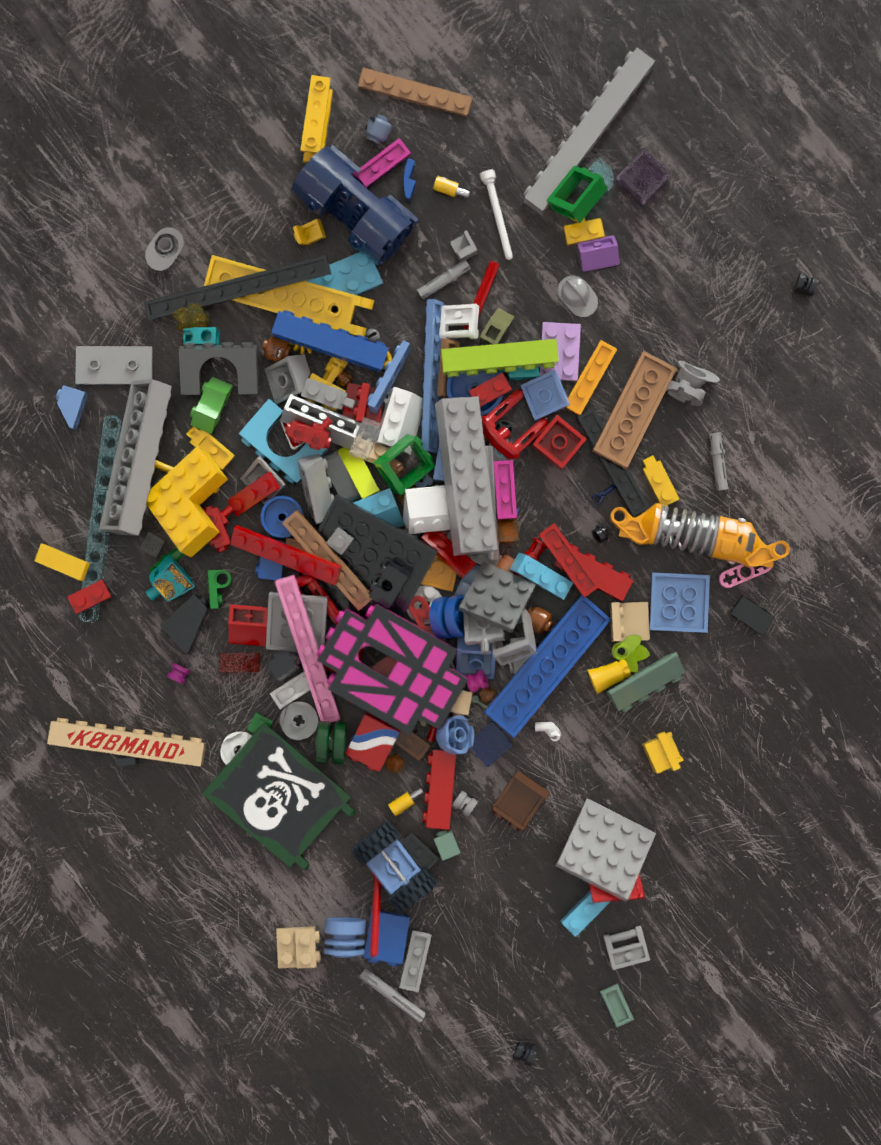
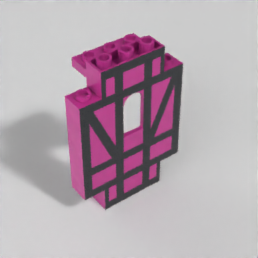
M377 603L375 606L371 605L365 614L368 617L367 620L354 611L345 609L344 612L340 611L335 620L338 622L335 629L330 628L325 637L328 639L325 646L321 644L316 653L319 656L317 658L318 662L336 671V674L332 673L327 681V684H329L328 690L408 735L411 734L419 718L440 730L469 680L467 676L449 667L458 650ZM371 646L398 661L388 678L359 661L358 652L362 647Z

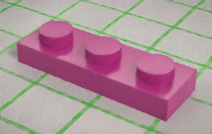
M400 138L360 167L359 181L365 188H368L408 158L411 152Z
M513 460L494 461L497 520L517 518Z

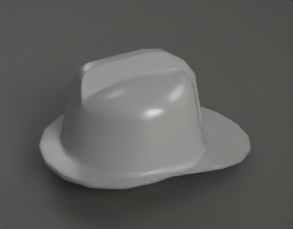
M167 227L161 229L154 236L145 251L147 264L154 270L163 271L168 269L183 248L184 240L182 234L174 228Z
M573 275L567 276L559 283L558 295L572 313L579 317H588L595 312L598 299L585 280Z
M678 361L680 365V370L676 377V382L678 383L680 380H685L691 383V387L700 388L706 381L713 383L720 381L718 376L710 371L692 366L684 361Z

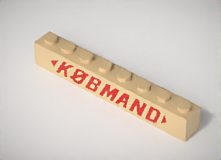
M57 718V721H51L47 742L50 745L203 766L206 743H203L201 738L190 737V740H183V736L171 734V738L163 737L164 733L152 732V735L144 734L145 730L133 729V732L125 731V727L114 726V729L106 728L107 725L95 723V727L87 726L88 722L76 720V724L68 723L69 719Z

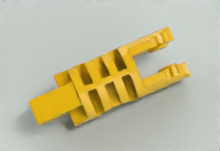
M331 357L325 367L326 372L322 379L333 383L336 377H340L348 362Z

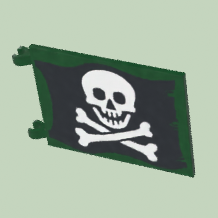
M264 722L202 792V795L287 866L291 867L296 862L303 870H307L310 865L300 855L339 810L342 809L349 817H353L356 813L346 803L351 798L350 795Z

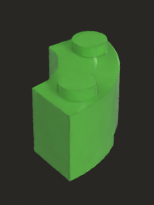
M212 377L208 383L205 382L201 389L202 397L197 407L194 406L190 413V417H192L190 425L212 434L221 418L222 409L224 406L226 407L233 385L215 377Z

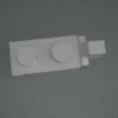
M307 378L301 394L303 398L336 410H342L343 406L353 409L355 405V400L347 398L348 393L309 378Z

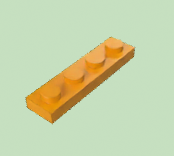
M600 340L568 397L570 406L565 407L566 409L579 416L581 415L617 349Z

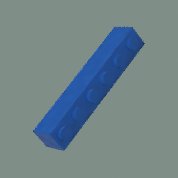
M287 310L283 312L278 311L271 332L272 337L381 373L389 349L385 347L386 344L379 341L372 343L361 335L356 337L349 335V332L343 329H338V331L331 329V326L326 323H320V325L313 323V320L308 317L302 316V318L294 316V313Z

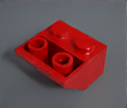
M230 604L228 621L229 644L266 647L268 607Z

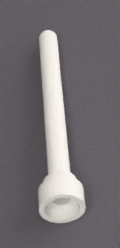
M487 170L480 173L481 182H484V185L487 186L505 258L511 260L513 255L494 187L496 175L494 170Z

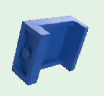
M371 911L364 958H367L368 962L379 963V961H386L387 965L398 966V964L403 963L410 915L380 911L378 955L372 957L370 955Z

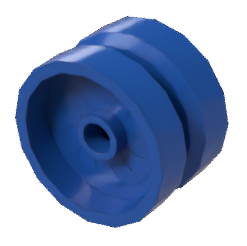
M276 496L268 500L263 506L260 515L261 523L264 529L274 538L281 540L293 538L294 536L282 524L285 520H279L281 514H284L287 519L296 510H299L303 516L304 512L298 502L291 497Z
M464 595L451 596L450 598L438 597L433 600L430 606L429 617L431 629L437 638L444 640L452 639L453 637H465L464 613L459 611V606L465 597Z

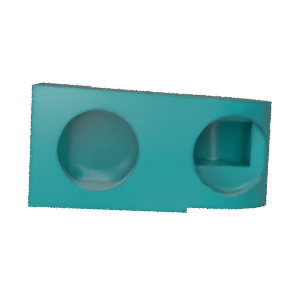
M216 327L183 329V344L191 342L195 343V345H203V343L212 342L214 345H220V330Z

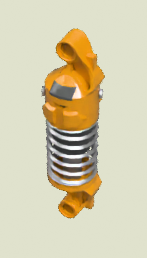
M655 503L635 518L622 507L615 508L610 514L611 523L620 530L619 537L629 538L638 545H656L661 537V545L663 547L668 544L670 539V547L672 549L679 542L681 551L688 546L690 553L694 550H697L699 555L706 552L709 557L727 560L730 564H735V562L741 563L747 568L758 566L773 568L774 561L786 557L790 552V547L785 541H777L770 545H765L759 538L752 523L746 522L743 518H738L737 520L722 516L714 517V515L708 518L705 517L704 513L701 516H696L695 511L692 512V516H686L687 510L685 509L683 510L680 522L676 521L677 507L674 508L671 520L667 519L668 505L664 507L660 503ZM621 512L624 515L623 521H616L614 513ZM777 545H781L784 548L782 555L776 553L775 547Z

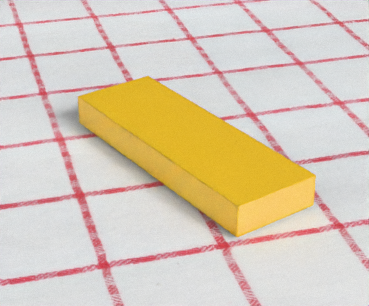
M42 543L35 558V562L80 581H84L90 565L89 562Z

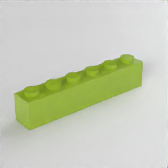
M557 339L441 349L443 375H447L448 378L459 377V374L467 373V376L478 375V372L486 371V374H495L497 370L515 372L517 368H524L525 371L535 370L539 366H543V369L555 368V365L559 363Z

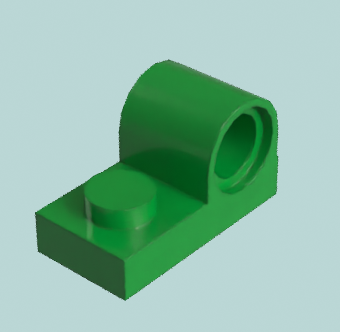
M208 570L210 608L212 610L220 609V605L223 604V595L219 593V589L229 588L233 583V578L225 570ZM226 574L228 577L227 583L220 585L218 582L219 576Z

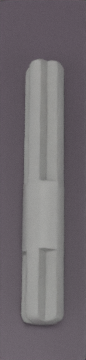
M365 968L362 971L360 978L417 1022L420 1023L424 1019L425 1012Z

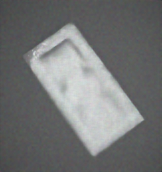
M363 417L349 453L368 460L382 424Z

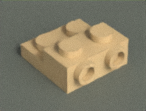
M316 926L276 929L278 968L317 967V963L321 962V955L316 947V943H320L319 931H316Z

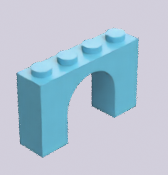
M268 399L240 431L241 441L248 447L252 445L256 448L255 453L263 460L265 457L270 460L271 463L269 465L277 472L279 470L283 471L286 474L284 478L291 484L296 482L299 485L301 477L297 459L318 453L323 457L328 449L321 448L316 450L309 447L310 444L306 443L298 453L289 457H282L273 453L268 445V436L271 429L280 420L283 410Z

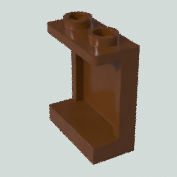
M517 770L491 807L494 810L492 814L500 820L505 818L510 821L508 825L514 830L518 831L521 829L524 831L526 825L550 792Z

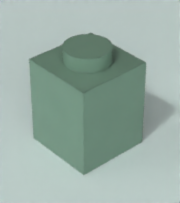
M447 829L436 833L437 837H434V841L443 861L461 853L452 830L447 831Z

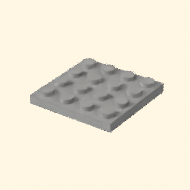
M587 798L556 866L626 902L656 833Z

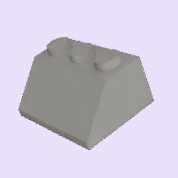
M318 453L297 459L308 513L316 524L323 521L334 499V495L330 494L329 489L332 487V483L325 471L328 470L327 461Z

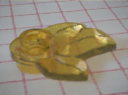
M194 303L189 304L188 308H179L172 313L174 318L180 322L177 325V330L180 331L186 328L207 327L209 317L204 313L203 308Z

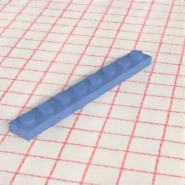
M427 299L423 419L421 422L422 447L431 454L438 453L439 442L435 403L440 400V397L437 396L441 350L439 332L441 308L444 306V302L435 299Z

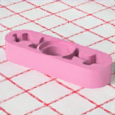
M741 564L722 572L718 580L722 587L730 588L770 571L771 568L765 567V570L763 567L756 569L758 573L755 574L754 567H750L751 573L749 577H743L740 574V569L744 565ZM733 570H736V575L740 581L734 578L730 581V585L728 582L724 583L725 574L732 576L735 574Z

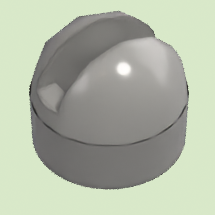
M376 329L366 331L365 337L367 341L375 343V341L380 340V334ZM376 332L377 335L368 339L367 336Z

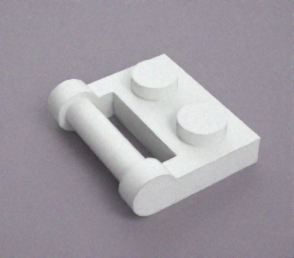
M479 305L442 306L440 339L467 337L477 339L479 335L477 329ZM469 325V330L448 331L449 326Z

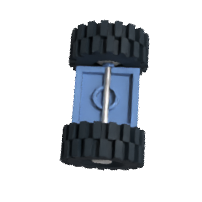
M388 820L350 850L361 865L366 863L388 892L389 896L387 899L398 914H400L429 893L437 883L426 868L420 870L398 841L400 834Z

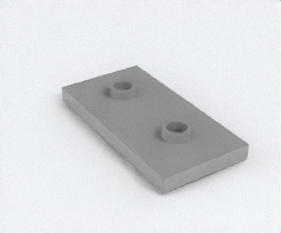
M76 346V385H131L132 381L153 379L152 346Z

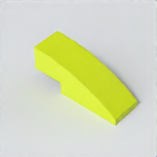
M345 447L337 450L361 498L364 499L379 493L380 490L364 460L350 456L351 450Z

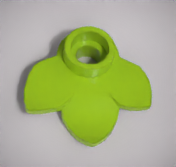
M629 635L623 642H617L612 647L613 657L619 661L624 659L630 672H638L637 661L650 656L647 648L640 645L641 636ZM624 648L625 651L624 653L620 654L618 653V649Z

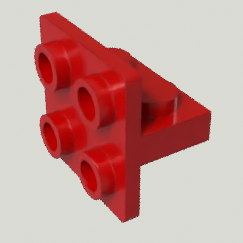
M349 383L346 392L348 393L347 398L355 400V405L353 409L344 406L342 415L363 425L379 427L383 403L377 414L369 412L367 404L370 394H374L377 388L371 387L368 383H362V385Z

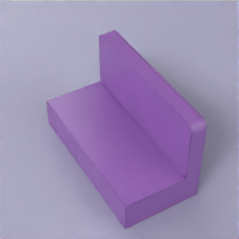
M614 235L577 243L584 272L620 264L618 244Z

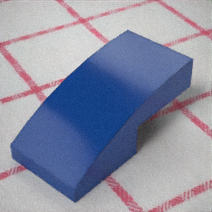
M409 158L407 159L404 171V193L407 203H410L416 187V181L411 179L415 168V160Z

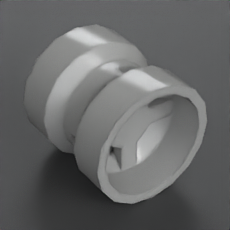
M461 791L453 802L452 807L460 809L468 817L478 801L474 798H469L467 793Z

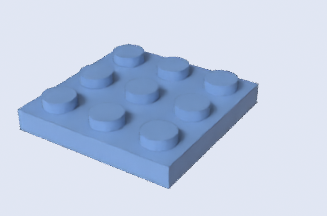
M652 572L649 629L656 631L708 633L710 575Z

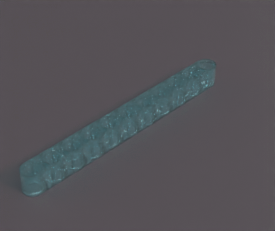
M115 415L107 416L103 422L85 561L89 562L90 565L85 579L82 581L81 590L101 579L104 580L110 532L99 530L100 524L97 523V517L103 513L104 505H100L99 499L107 495L109 486H103L102 479L104 477H111L123 423ZM116 420L118 426L115 429H110V422ZM110 439H115V446L113 448H107V442ZM107 458L113 459V464L110 467H105L104 465ZM98 533L103 535V540L100 543L94 541V537ZM95 552L100 554L98 562L92 561V555ZM93 571H96L98 574V578L95 581L89 579V575ZM100 603L89 608L93 612L91 619L87 620L85 618V611L78 614L79 619L86 623L95 622L99 616Z

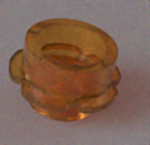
M342 371L337 377L338 386L348 387V384L354 379V376L350 374L351 371Z
M492 686L483 689L479 693L480 701L487 704L496 693Z
M394 754L387 758L386 766L390 772L399 773L403 768L404 763L399 755Z

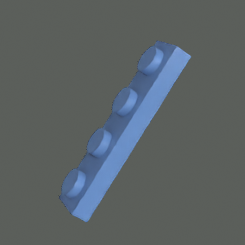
M403 340L401 345L395 348L393 360L387 363L383 378L380 377L378 379L377 389L374 394H370L367 400L369 412L377 414L411 352L410 343Z

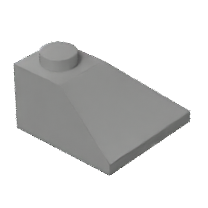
M305 354L288 356L264 369L276 405L288 400L290 394L296 396L302 393L310 374Z

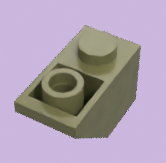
M498 307L481 333L479 341L486 345L499 344L515 317Z

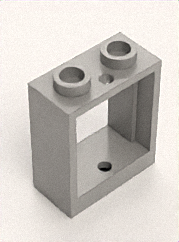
M524 609L517 623H523L526 639L504 647L502 641L492 642L493 656L501 666L537 654L532 620L526 609Z

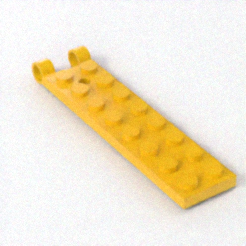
M212 255L204 286L265 270ZM307 281L233 300L275 313L287 310L294 313V316L302 318V316L308 317L313 320V323L319 325L320 323H326L332 329H343L350 334L364 337L367 328L351 324L356 305L371 310L374 305V300ZM333 306L338 307L337 313L332 312L331 309Z

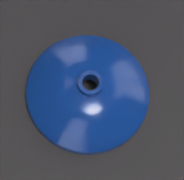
M497 370L495 374H486V371L478 372V375L467 376V373L459 374V377L448 378V398L471 397L469 391L473 387L483 384L499 375L500 372ZM503 395L480 407L481 416L490 413L497 407Z

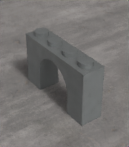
M189 342L180 346L181 395L201 394V368L206 360L213 357H223L233 363L238 374V394H258L257 345H253L252 342H243L241 345H234L232 342H224L222 345H214L212 342L195 345V343Z

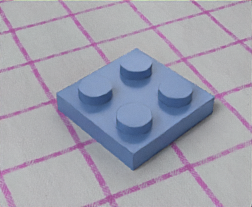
M552 370L520 385L535 421L570 406L556 370Z

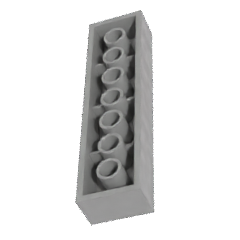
M153 379L137 380L131 383L99 530L117 535L139 536L142 529L143 514L146 510L147 496L151 488V478L155 470L154 464L159 452L158 446L163 434V423L167 416V405L171 397L170 391L172 386Z
M479 396L441 399L435 403L453 554L454 556L491 553L498 550Z

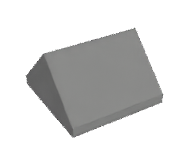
M259 456L240 479L246 486H249L264 474L272 472L280 489L261 501L265 505L268 500L279 496L287 488V485Z

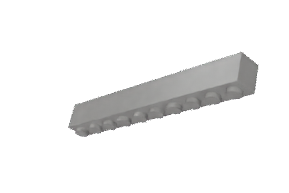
M636 48L634 52L630 51L624 59L626 63L623 67L619 66L613 74L614 79L611 82H606L602 88V95L594 98L590 111H585L579 119L581 123L578 127L574 126L568 134L570 137L566 142L564 140L557 148L559 152L555 157L551 156L546 163L548 167L545 171H540L534 179L536 183L533 187L529 186L523 194L525 196L524 203L540 215H543L549 207L546 201L572 167L574 165L578 167L653 68L655 60L640 49Z

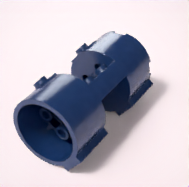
M334 145L324 147L303 167L296 177L291 191L305 202L310 211L315 212L318 216H324L331 211L333 216L346 224L347 228L351 231L348 239L351 246L364 253L378 266L384 264L400 248V244L404 241L405 236L408 237L415 229L419 219L392 195L384 196L379 200L357 181L361 169Z

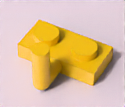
M584 218L581 223L563 227L567 246L605 237L601 218L585 221Z

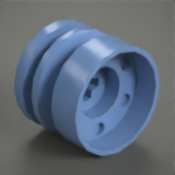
M349 917L325 919V933L333 935V938L325 939L324 943L333 946L325 947L324 953L345 958L364 955L365 948L358 946L364 945L365 940L356 937L357 935L365 934L366 920Z

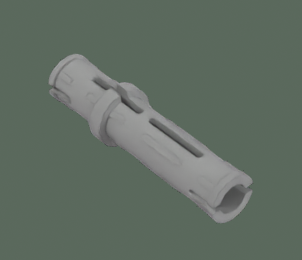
M464 259L452 268H447L446 272L417 289L422 300L448 283L455 282L459 276L471 270L467 261Z
M721 432L709 434L711 443L710 455H712L716 491L728 490L724 461L725 449H723Z

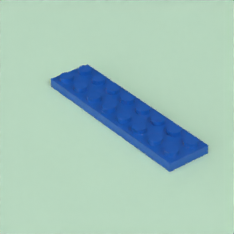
M580 595L536 648L537 654L530 656L483 713L514 738L611 619L588 598Z

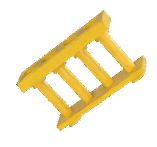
M311 75L301 151L304 152V163H307L318 151L325 147L333 90L329 89L331 78Z

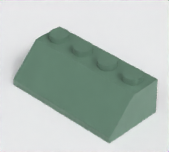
M672 652L625 679V681L606 690V693L615 709L625 712L633 707L632 703L638 700L641 703L648 699V694L654 690L658 693L665 689L666 683L670 681L675 683L682 679V674L685 673L678 654Z

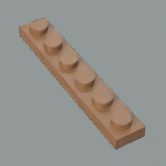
M363 68L358 88L464 117L468 116L472 97L366 68Z
M296 510L282 523L308 553L342 566L336 586L358 611L372 600L369 598L371 593L333 549L326 544V541L299 510Z

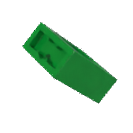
M574 165L546 201L554 212L581 223L608 188L600 174H593L584 167L579 168ZM582 180L590 183L574 205L566 202V199Z
M406 434L373 462L392 492L402 495L405 489L412 487L435 467L432 462V456L423 449V442L417 436ZM410 446L421 463L399 480L389 462Z

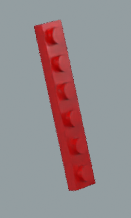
M237 525L234 527L230 545L329 584L336 585L338 583L341 565Z

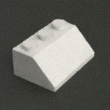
M397 387L391 388L374 443L391 448L406 434L416 436L423 415V398ZM408 446L402 453L410 455L411 447Z
M445 485L405 489L403 522L409 534L450 530Z

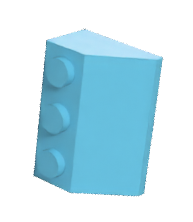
M390 488L354 502V504L398 528L405 526Z

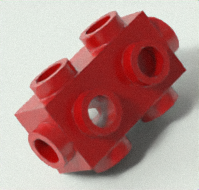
M327 417L321 424L313 423V425L293 420L287 424L285 434L292 437L291 440L296 443L302 444V442L310 444L309 447L313 449H329L332 438H330L331 432L326 429L333 421Z
M230 505L222 512H220L219 508H214L213 506L204 508L205 513L219 530V533L209 541L211 547L215 546L218 553L228 550L231 540L225 525L229 524L227 517L234 509Z

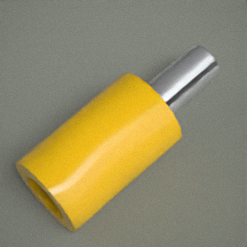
M437 176L433 190L452 197L458 194L468 198L470 194L469 191L459 188V183L450 181L445 177Z
M421 788L410 795L406 792L389 803L388 806L393 814L397 816L414 805L415 802L413 800L424 794Z

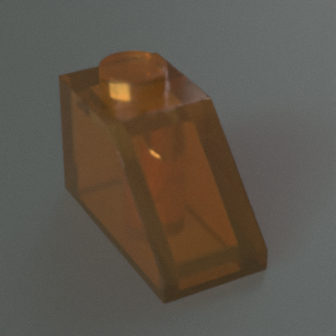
M497 520L499 544L518 543L517 520Z

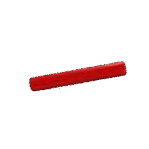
M490 261L473 304L479 305V315L499 268V264L494 261ZM464 325L463 330H469V325Z

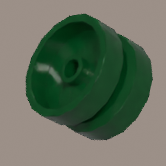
M319 721L315 743L316 763L327 764L330 752H332V762L344 765L347 722H336L333 734H331L330 722Z

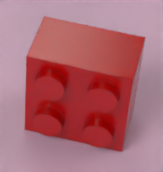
M556 415L533 443L532 448L562 471L585 443L586 438Z

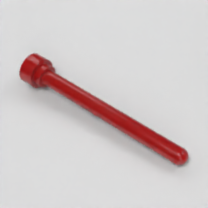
M372 873L374 886L370 955L376 957L378 955L381 883Z

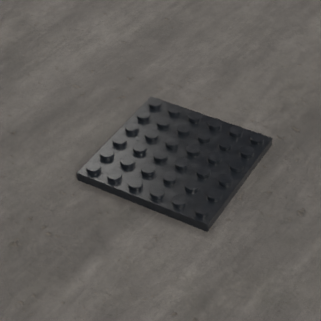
M337 494L317 532L327 542L336 529L340 527L354 538L342 555L334 549L333 551L370 593L372 592L369 589L375 580L378 582L381 578L379 572L384 564L388 565L392 561L411 572L394 603L388 609L403 618L439 550ZM296 571L294 574L295 578L300 575H303L304 573ZM317 579L339 611L344 612L345 609H348L367 620L368 617L365 614L371 605L375 606L376 603L379 604L372 599L358 611L336 585ZM384 580L385 586L389 588L393 587L392 583L389 580ZM307 585L300 587L305 595L314 596Z

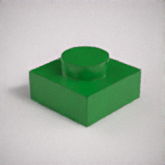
M255 713L247 730L255 733L263 722L268 727H271L273 721Z

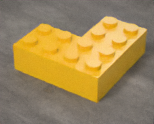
M198 446L150 489L146 505L179 551L189 557H193L219 533V530L200 505L228 480L209 453Z

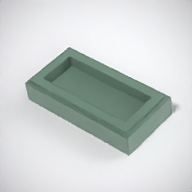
M618 983L600 991L616 1028L634 1020Z

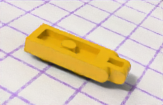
M192 426L186 433L191 438L190 443L209 453L222 470L235 457L233 453L208 432L201 429L198 430Z
M653 455L642 460L645 466L643 472L658 502L665 507L679 500L661 461L656 462Z

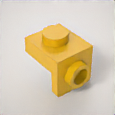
M315 219L302 226L296 225L293 227L295 232L294 238L299 245L308 246L326 237L321 219Z

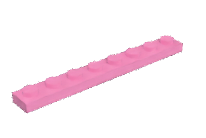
M295 575L276 580L275 584L320 720L338 721L341 719L334 694L328 690V676L324 664L317 661L319 657L316 655L318 646Z

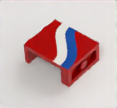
M366 712L345 754L352 761L361 762L368 769L380 772L401 730Z

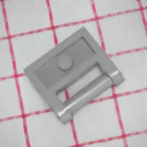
M641 925L636 926L633 930L610 936L609 934L603 935L612 970L650 960ZM638 937L639 942L613 949L612 943Z

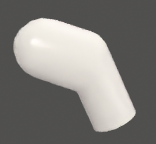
M535 722V731H545L552 741L560 739L561 732L553 722Z

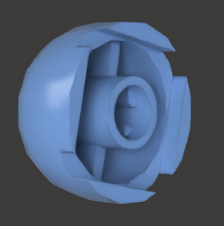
M461 715L448 717L440 730L437 729V743L446 753L453 755L464 754L468 752V748L473 746L475 738L474 729L472 726H469L467 718Z

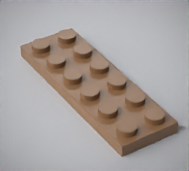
M643 351L592 451L627 469L677 368Z

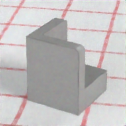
M467 230L463 232V236L450 242L460 262L477 254V248Z

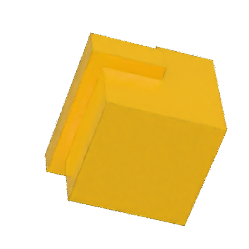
M671 732L658 733L656 738L641 744L654 773L658 774L669 768L675 771L681 768L679 762L684 761L674 743Z

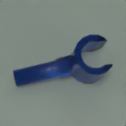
M612 484L601 493L593 494L591 499L595 495H599L601 500L596 504H600L603 498L616 487Z

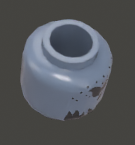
M380 114L377 117L371 116L364 129V133L367 135L366 138L379 144L380 142H385L392 129V125L387 122L389 118Z

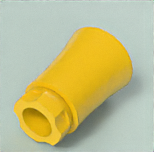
M624 659L587 670L597 695L607 688L631 677V672Z

